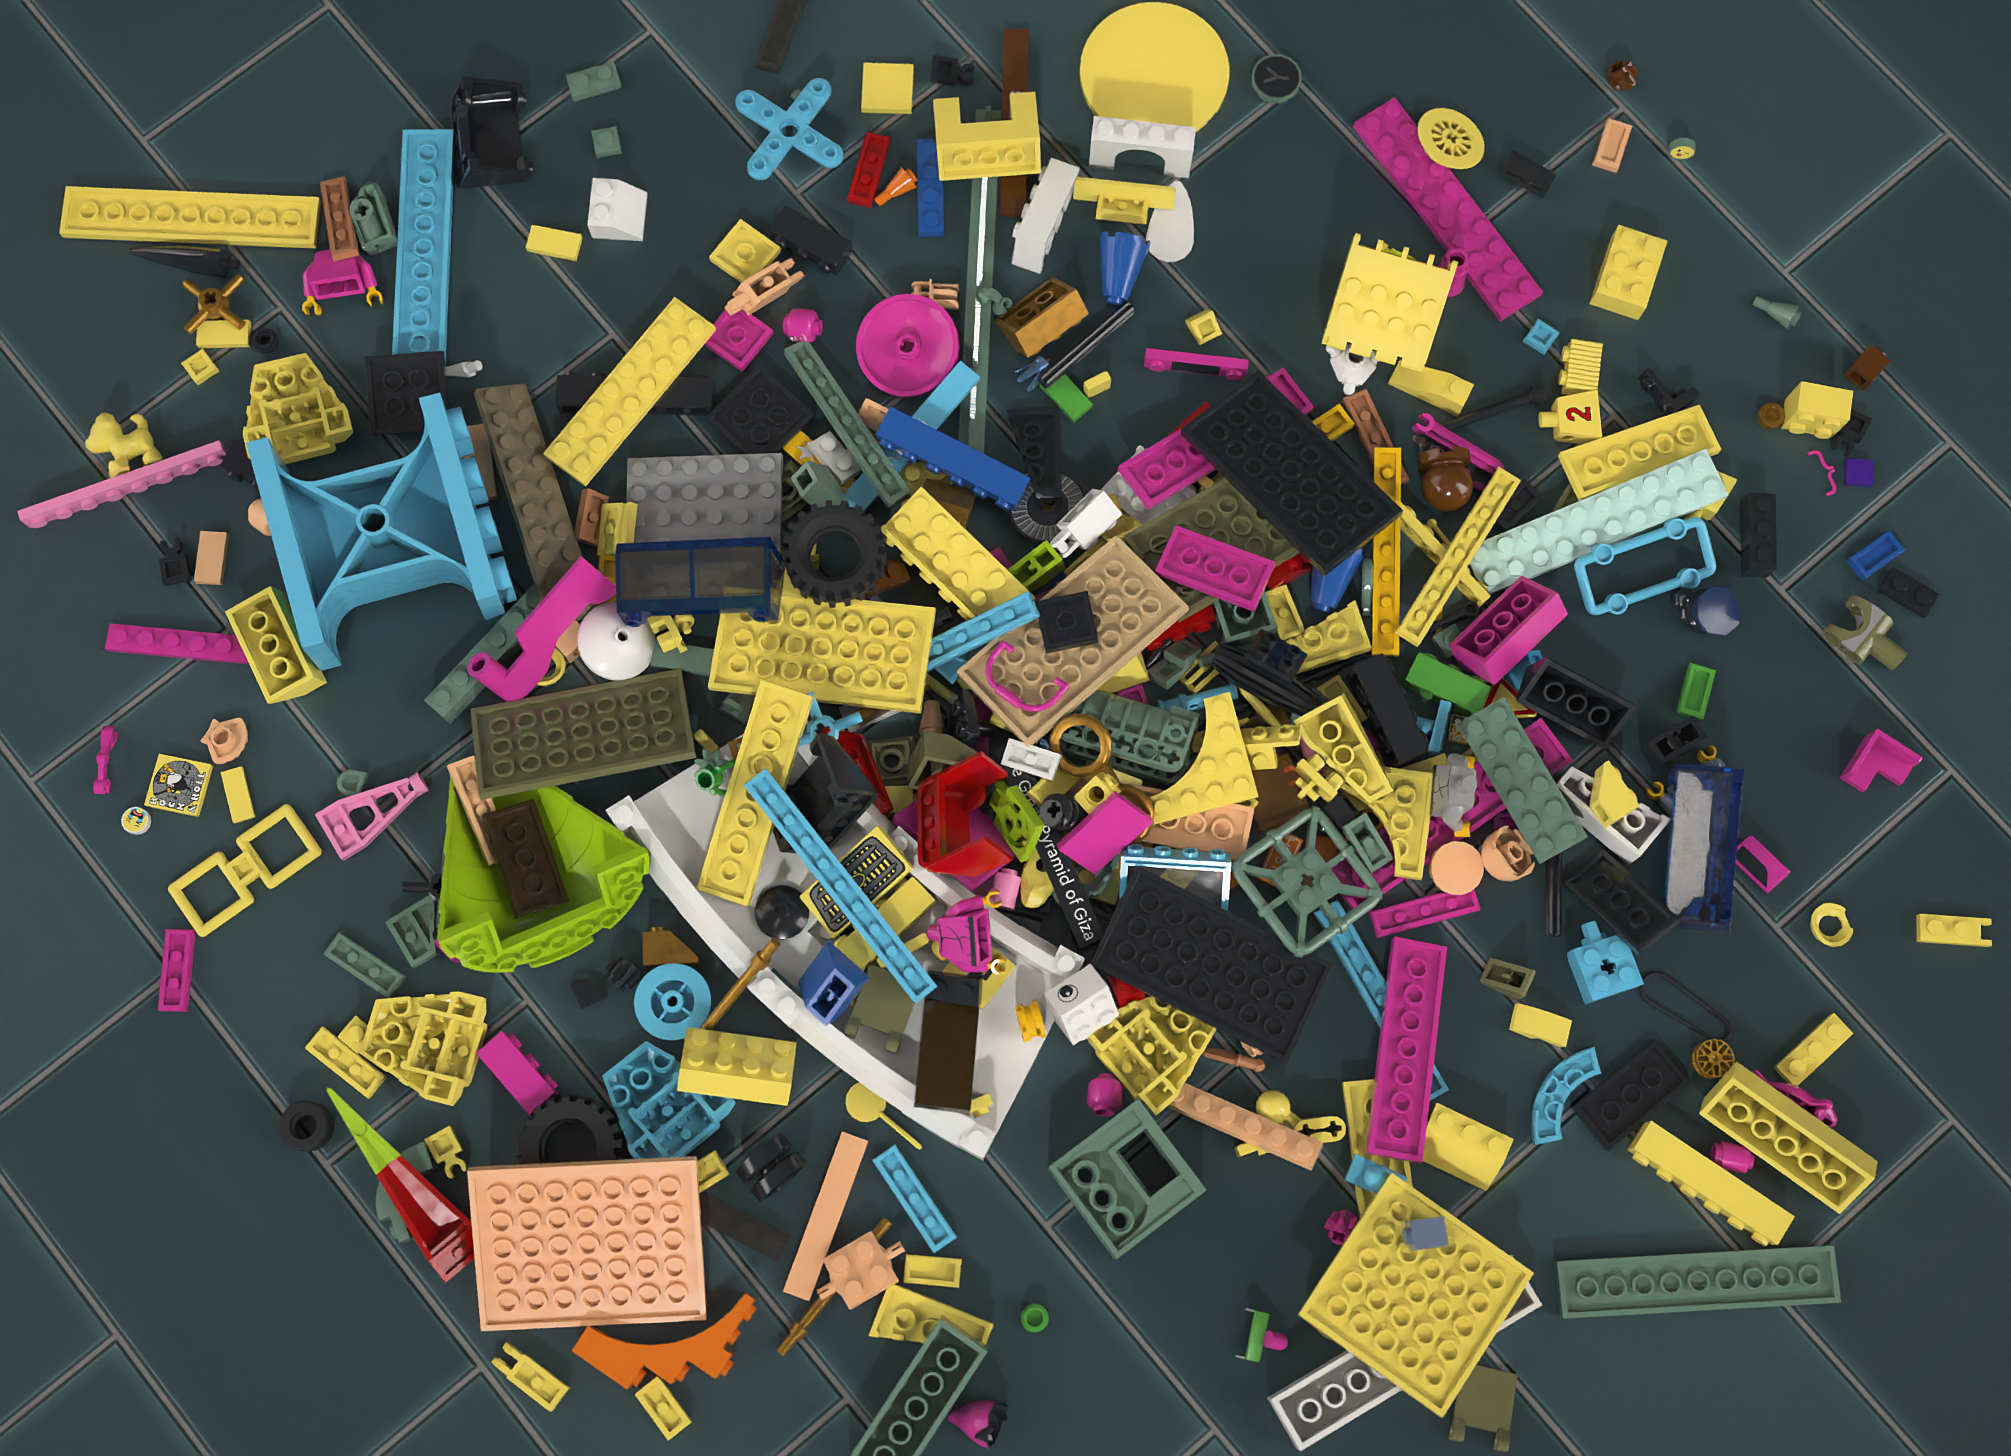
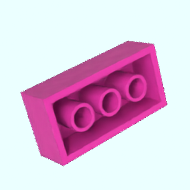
M1521 575L1448 646L1460 667L1495 685L1568 613L1557 592Z

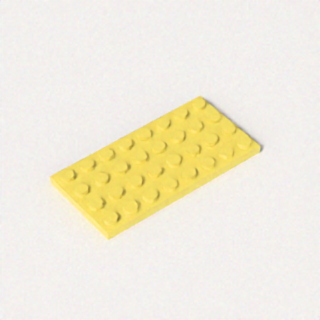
M725 586L708 688L712 691L756 695L760 681L764 680L805 694L813 692L817 702L921 713L936 609L934 607L867 600L860 601L858 599L851 600V605L845 607L844 602L836 603V608H829L828 603L821 602L820 606L816 605L812 598L807 597L805 599L801 596V593Z

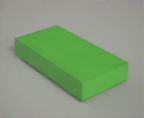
M1066 374L1047 389L1040 384L1043 391L1072 423L1093 407V404Z
M1694 663L1688 664L1676 714L1685 717L1693 715L1699 721L1704 719L1716 670Z

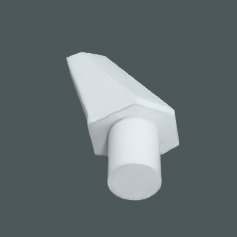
M477 360L446 367V376L472 377L476 375L477 371L482 370V363Z

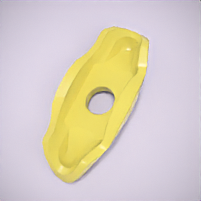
M1058 829L1062 839L1069 833ZM1034 848L1030 860L1024 863L1021 872L1020 897L1022 905L1027 908L1042 906L1054 891L1047 873L1040 872L1036 867L1037 861L1040 859L1036 848Z

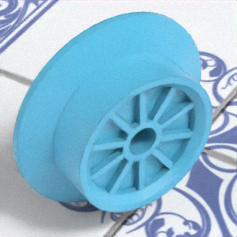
M677 963L661 965L648 972L639 983L634 998L635 1013L642 1027L653 1036L664 1040L684 1039L687 1027L699 1029L707 1019L711 1008L710 990L705 979L693 968ZM677 999V1005L670 1007L671 1000Z

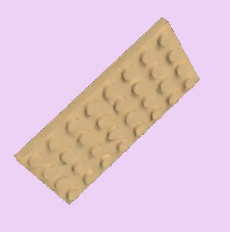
M1117 535L1040 599L1045 600L1088 591L1099 643L1046 654L1040 623L1037 618L993 639L957 670V675L1027 747L1034 745L1061 719L1071 713L1189 611V606ZM1004 640L1014 646L1015 651L1010 653L1004 648L997 656L992 665L994 681L1020 697L1022 702L1029 705H1039L1051 699L1060 689V686L1054 683L1055 678L1059 677L1069 685V688L1058 702L1050 708L1039 712L1026 711L1019 707L1015 708L995 694V690L988 684L985 676V666L990 654L1001 641Z

